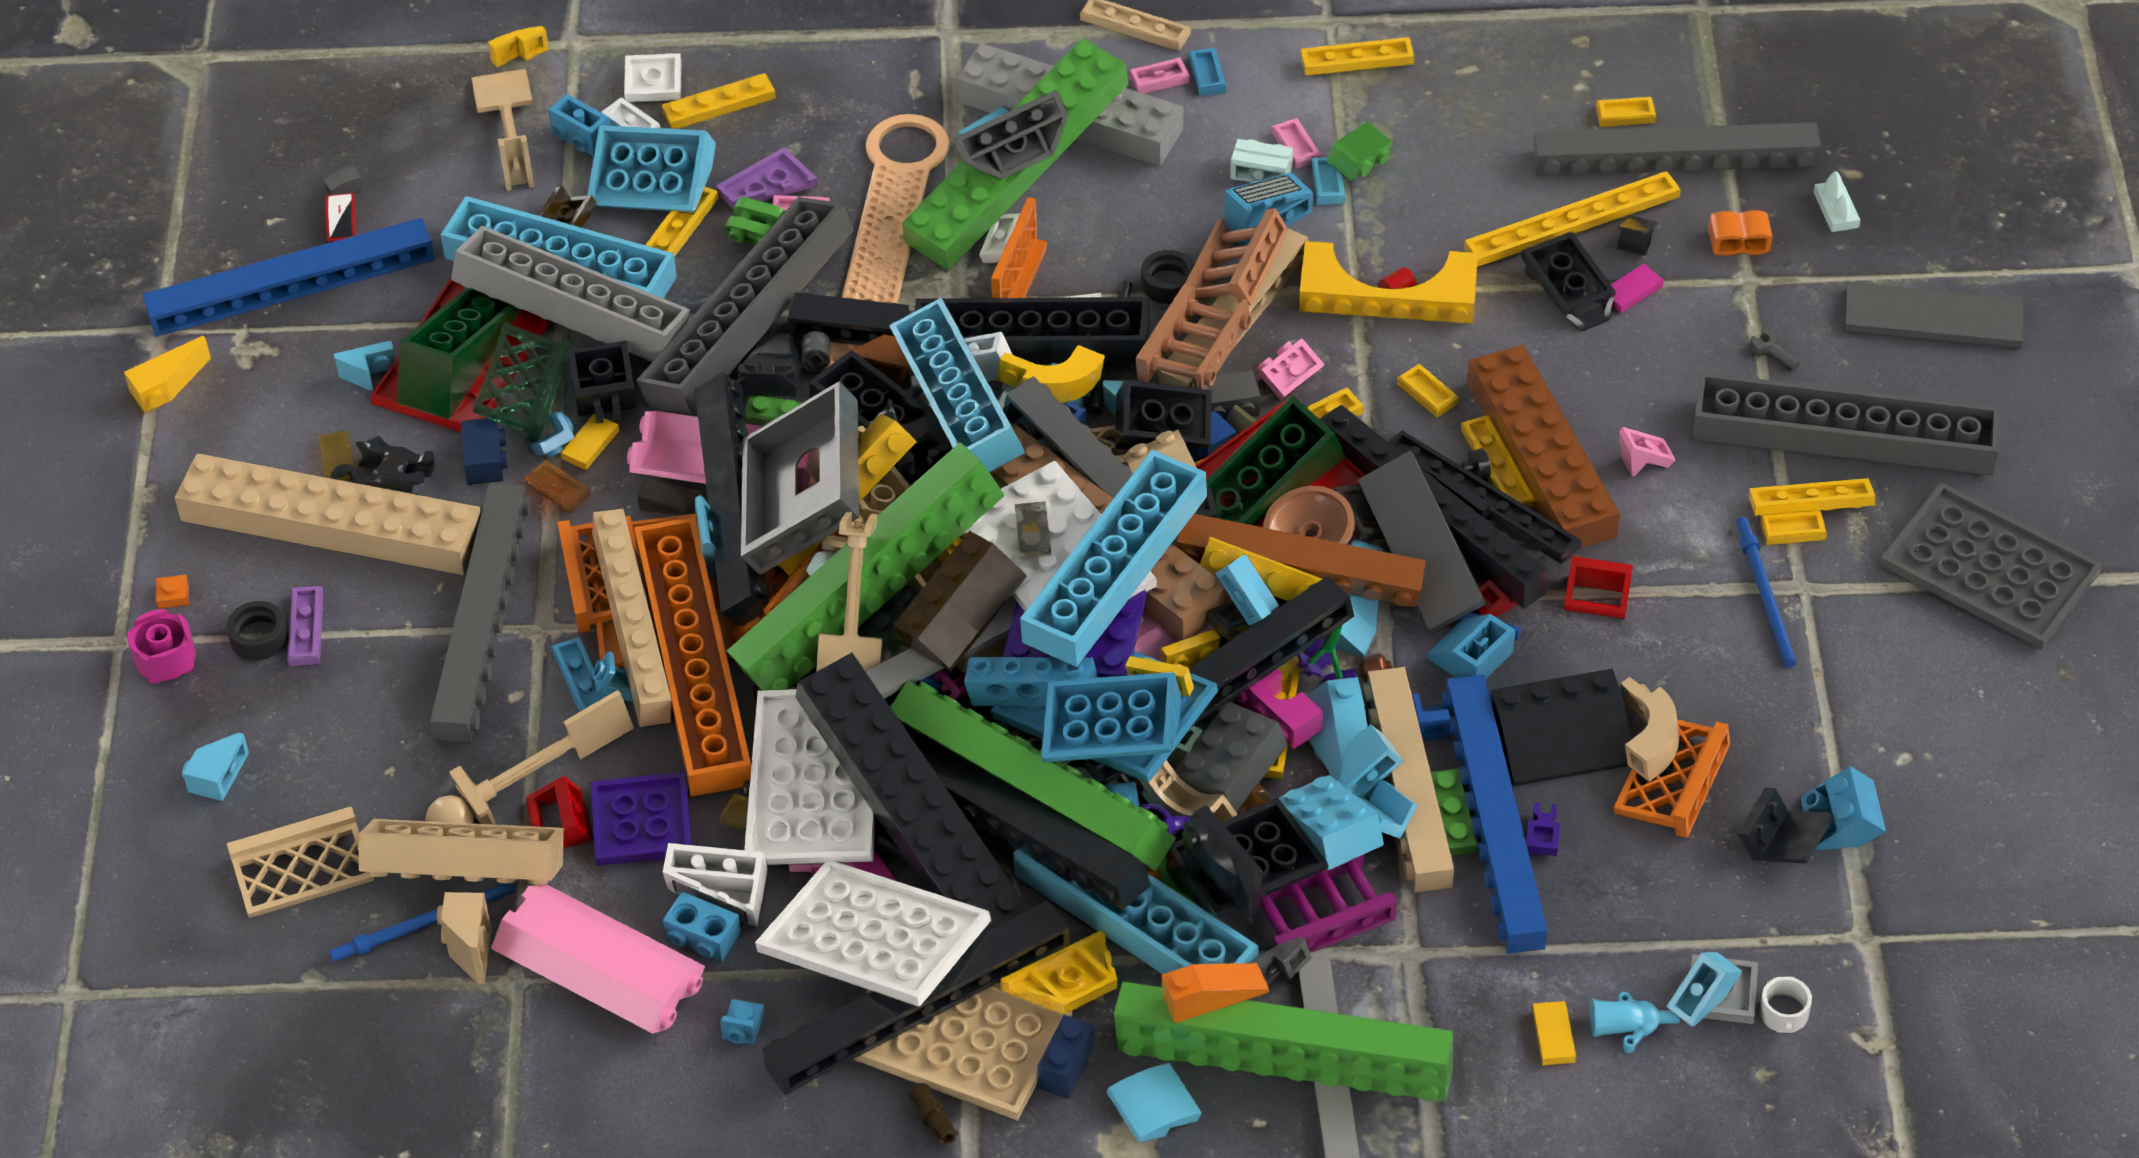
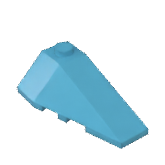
M1356 539L1351 544L1352 546L1383 552V548ZM1348 594L1351 599L1354 617L1341 625L1342 630L1337 640L1338 649L1365 657L1376 635L1379 600H1368L1362 596Z
M1358 677L1328 680L1306 695L1323 711L1322 731L1308 740L1314 748V754L1318 760H1322L1329 771V775L1338 782L1347 744L1367 727ZM1376 786L1362 798L1369 801Z

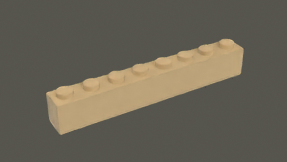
M1288 228V232L1252 304L1249 305V313L1252 314L1250 327L1303 263L1305 241H1308L1307 236ZM1233 294L1218 296L1216 301L1208 306L1235 312L1239 302ZM1202 316L1197 324L1223 330L1228 322ZM1244 330V332L1238 339L1237 343L1241 340V338L1245 335V333L1248 330ZM1187 334L1182 341L1209 349L1215 343L1214 340ZM1172 352V355L1167 360L1199 368L1204 359ZM1162 370L1157 372L1159 384L1195 388V379Z
M624 509L593 512L592 536L639 727L670 723L672 699Z
M1405 667L1368 671L1367 684L1362 685L1364 702L1370 703L1371 709H1368L1369 724L1373 725L1387 737L1403 759V762L1386 776L1388 783L1417 804V808L1401 839L1398 838L1400 855L1405 854L1407 861H1404L1406 881H1412L1414 893L1452 888L1454 867Z

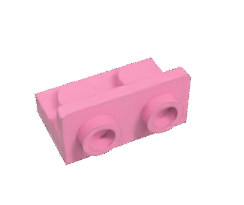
M1301 338L1294 345L1289 341L1276 352L1279 356L1275 360L1268 357L1256 368L1259 373L1255 376L1257 383L1263 379L1281 401L1324 366V363Z

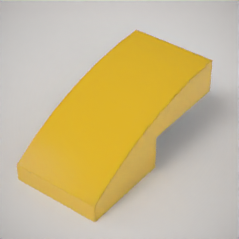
M543 26L513 31L488 42L491 62L497 68L518 56L528 61L549 49L546 29Z

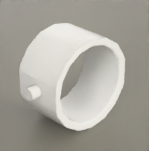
M1776 977L1766 984L1762 992L1759 1010L1762 1021L1768 1028L1779 1033L1798 1031L1808 1021L1812 1002L1811 992L1802 981L1794 977ZM1787 995L1797 999L1804 1009L1796 1014H1781L1768 1004V1000L1774 996Z

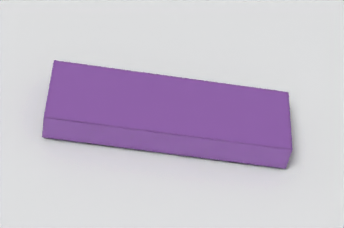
M322 586L291 588L287 658L289 666L320 664L324 596Z

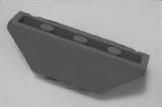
M1057 90L953 139L966 165L1002 180L1053 156L1068 119V114Z

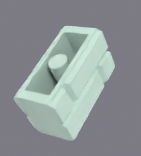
M1237 139L1231 158L1230 179L1253 183L1291 173L1293 148L1282 144L1260 143L1252 139Z

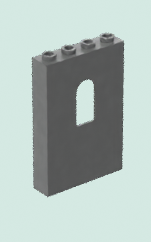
M840 381L743 438L741 557L759 575L839 530L840 520L846 512H852V522L859 518L858 400ZM817 449L820 452V482L797 495L798 463L808 452Z

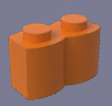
M1750 210L1738 214L1731 211H1721L1710 215L1708 232L1714 254L1730 256L1742 252L1749 255H1759L1770 252L1773 236L1767 212Z

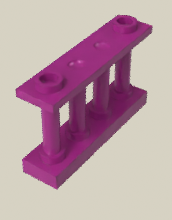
M1363 854L1335 868L1321 871L1261 898L1260 907L1278 935L1274 937V947L1289 940L1302 937L1306 941L1310 953L1396 920L1397 900L1392 892L1381 896L1376 895L1360 869L1364 864ZM1348 873L1365 902L1352 907L1347 906L1331 879ZM1319 884L1336 913L1324 918H1318L1303 890ZM1291 896L1307 924L1294 930L1289 929L1273 903L1274 901Z

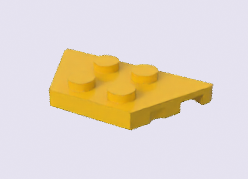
M1102 930L1002 978L1000 980V989L1003 992L1061 1014H1066L1117 989V976L1115 969L1112 967L1110 950L1108 951L1106 947L1105 933Z

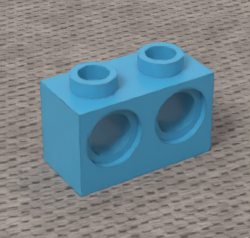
M683 891L663 919L665 939L675 946L687 947L696 951L704 958H713L720 962H723L741 934L739 914Z

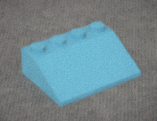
M599 125L588 195H592L596 200L597 205L595 207L695 212L712 170L716 142L706 130Z

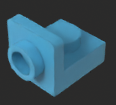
M732 999L727 1016H722L720 1022L723 1039L737 1044H755L765 1013L764 1005Z

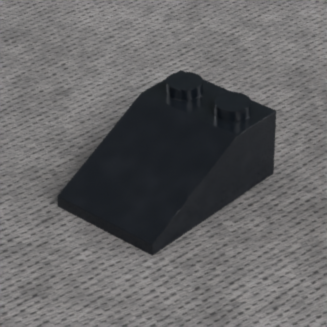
M1124 380L1116 393L1115 448L1130 450V448L1137 444L1144 443L1146 445L1156 440L1157 436L1163 432H1174L1176 430H1179L1188 449L1210 447L1212 390Z

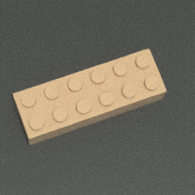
M373 819L359 833V871L368 872V875L373 877H384L388 873H400L402 878H418L420 874L432 875V878L436 880H448L452 876H464V880L471 882L482 881L484 878H496V881L499 883L516 882V879L528 880L529 884L543 885L547 884L548 881H552L563 866V828Z

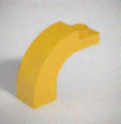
M1078 345L1065 362L1058 365L1043 366L1005 352L1000 359L997 381L1016 388L1034 376L1040 383L1045 384L1050 389L1052 395L1061 404L1083 397L1094 388L1101 377L1105 356Z

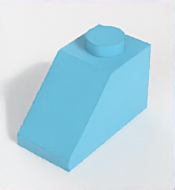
M1370 724L1347 744L1339 783L1357 797L1362 798L1378 784L1379 780H1383L1403 762V759L1387 737Z
M236 733L195 750L192 758L185 762L182 770V777L185 780L189 793L219 801L224 800L249 754L244 734Z
M1703 952L1666 1007L1689 1025L1695 1026L1726 998L1743 971L1718 952Z

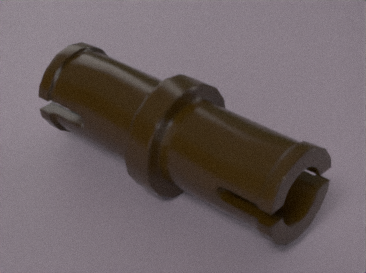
M926 1083L915 1085L910 1090L912 1093H909V1097L920 1111L921 1121L924 1125L931 1128L941 1146L952 1144L957 1139L956 1136L959 1133L946 1116L947 1110L945 1106L937 1102Z

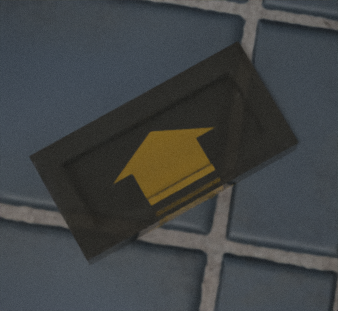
M1046 502L1014 504L1020 559L1051 556Z

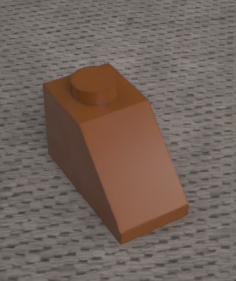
M882 335L853 349L855 353L898 385H904L909 363L894 336Z

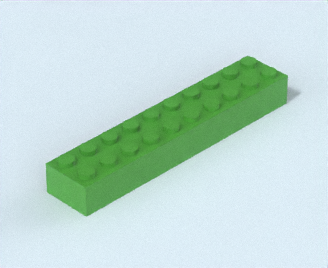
M1082 38L1012 109L1014 110L1057 90L1068 114V119L1064 125L1054 155L1002 180L966 165L963 160L901 223L905 243L949 271L1127 87L1126 63Z
M961 442L877 516V527L871 537H867L866 547L863 548L858 627L1005 496L982 461ZM847 544L727 650L760 691L789 690L817 665L819 633L844 634L850 547Z
M909 680L906 681L890 707L900 722L916 733H921L1142 861L1152 870H1157L1176 839L1166 831L1169 827L1168 824L1156 818V815L1140 806L1138 808L1122 795L1107 790L1104 785L1094 779L1086 778L1082 773L1067 764L1063 765L1058 761L1043 762L1042 750L1039 751L1024 739L1009 734L1006 729L998 724L988 722L975 711L969 708L967 710L960 706V703L947 695H941L928 684L921 681L917 686Z
M1122 982L1114 1012L1118 1052H1123L1130 1056L1143 1055L1156 1057L1163 1061L1176 1060L1189 1062L1196 1066L1222 1067L1228 1071L1255 1072L1261 1076H1281L1294 1081H1319L1327 1086L1340 1085L1353 1087L1360 1091L1373 1090L1386 1092L1393 1096L1418 1097L1426 1101L1438 1100L1446 1102L1453 1070V1031L1249 1000L1174 1023L1163 998L1162 987Z

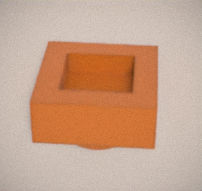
M187 575L156 578V603L158 609L189 605V582Z

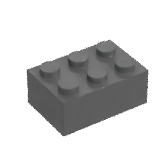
M1228 702L1181 761L1175 772L1186 784L1205 794H1224L1237 812L1288 744L1278 721Z

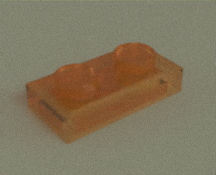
M547 460L543 461L525 477L528 487L568 513L575 510L590 496L589 487Z

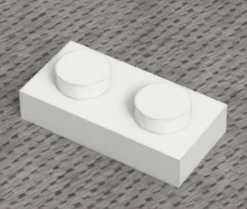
M622 97L601 112L609 117L610 126L660 128L658 122Z
M1020 213L1003 214L990 227L979 254L983 263H996L999 261Z

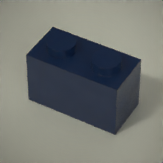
M497 417L461 421L463 458L467 484L503 481V469L508 468L507 453L506 451H501V447L506 446V435L504 428L499 429Z
M1063 1014L1037 1066L1039 1089L1067 1099L1070 1098L1095 1047L1093 1024Z

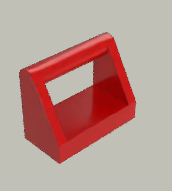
M1572 556L1564 610L1625 619L1633 565ZM1574 585L1622 592L1621 606L1572 599Z
M564 775L525 798L530 826L543 827L540 811L541 805L558 802L562 827L560 828H563V848L581 845L592 839L582 788Z

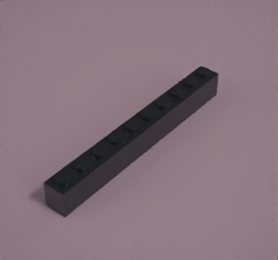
M722 372L695 388L707 497L708 504L710 505L709 514L713 526L712 539L716 548L714 556L721 613L741 627L764 614L763 610L769 604V589L766 585L765 573L759 575L741 557L743 438L748 436L749 433L746 429V411L743 406L742 395L744 392L742 386L737 380H732Z
M1343 405L1338 406L1319 418L1336 434L1346 458L1365 475L1403 455L1402 452ZM1421 468L1466 563L1487 580L1490 579L1503 593L1523 609L1544 596L1547 591V568Z
M1326 576L1243 633L1238 634L1233 640L1218 650L1210 653L1209 656L1196 665L1190 667V673L1215 682L1218 689L1216 695L1192 726L1353 618L1354 611L1350 596L1329 576ZM1092 759L1079 760L1081 767H1084L1093 779L1102 785H1107L1124 773Z
M921 733L913 739L969 822H976L986 828L991 835H998L1008 841L1013 848L1025 851L1038 863L1043 862L1060 876L1069 877L1082 889L1091 890L1099 895L1104 902L1108 904L1113 903L1123 910L1150 887L1145 863Z
M1049 900L1039 905H1032L1016 917L1003 920L993 929L979 934L920 1007L875 991L861 994L853 1002L829 1011L826 1016L812 1023H806L799 1027L797 1031L784 1038L775 1039L768 1046L762 1048L765 1068L783 1094L787 1095L994 986L1002 978L1070 946L1069 926Z

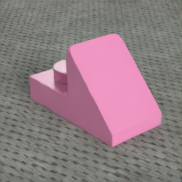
M1625 427L1620 429V454L1631 477H1635L1647 463L1669 468L1676 461L1663 438Z

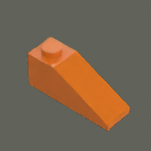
M1257 963L1192 964L1161 974L1163 998L1174 1023L1269 993V988Z

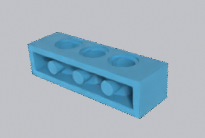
M970 657L964 683L972 706H1046L1048 682L1098 678L1092 657H1084L1077 667L1055 657Z

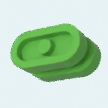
M739 197L733 207V212L737 216L729 217L724 229L731 240L738 243L748 242L756 245L785 213V210L769 203L747 197Z

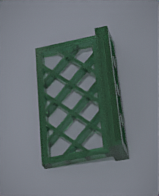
M504 323L473 413L528 433L526 440L533 443L537 442L545 427L569 356L568 349L572 348L573 341L562 338L559 344ZM506 335L518 338L521 344L511 347L506 339ZM542 347L549 350L550 354L539 358L533 348ZM526 350L532 360L522 363L516 353ZM509 356L514 365L504 368L498 358ZM536 366L542 376L532 379L526 369ZM519 371L524 381L514 384L508 374ZM502 377L507 386L496 389L491 379ZM529 387L535 397L524 400L519 390ZM512 393L517 402L507 405L501 395ZM494 398L499 408L492 409L482 405L484 400ZM522 409L527 417V421L515 418L511 411Z

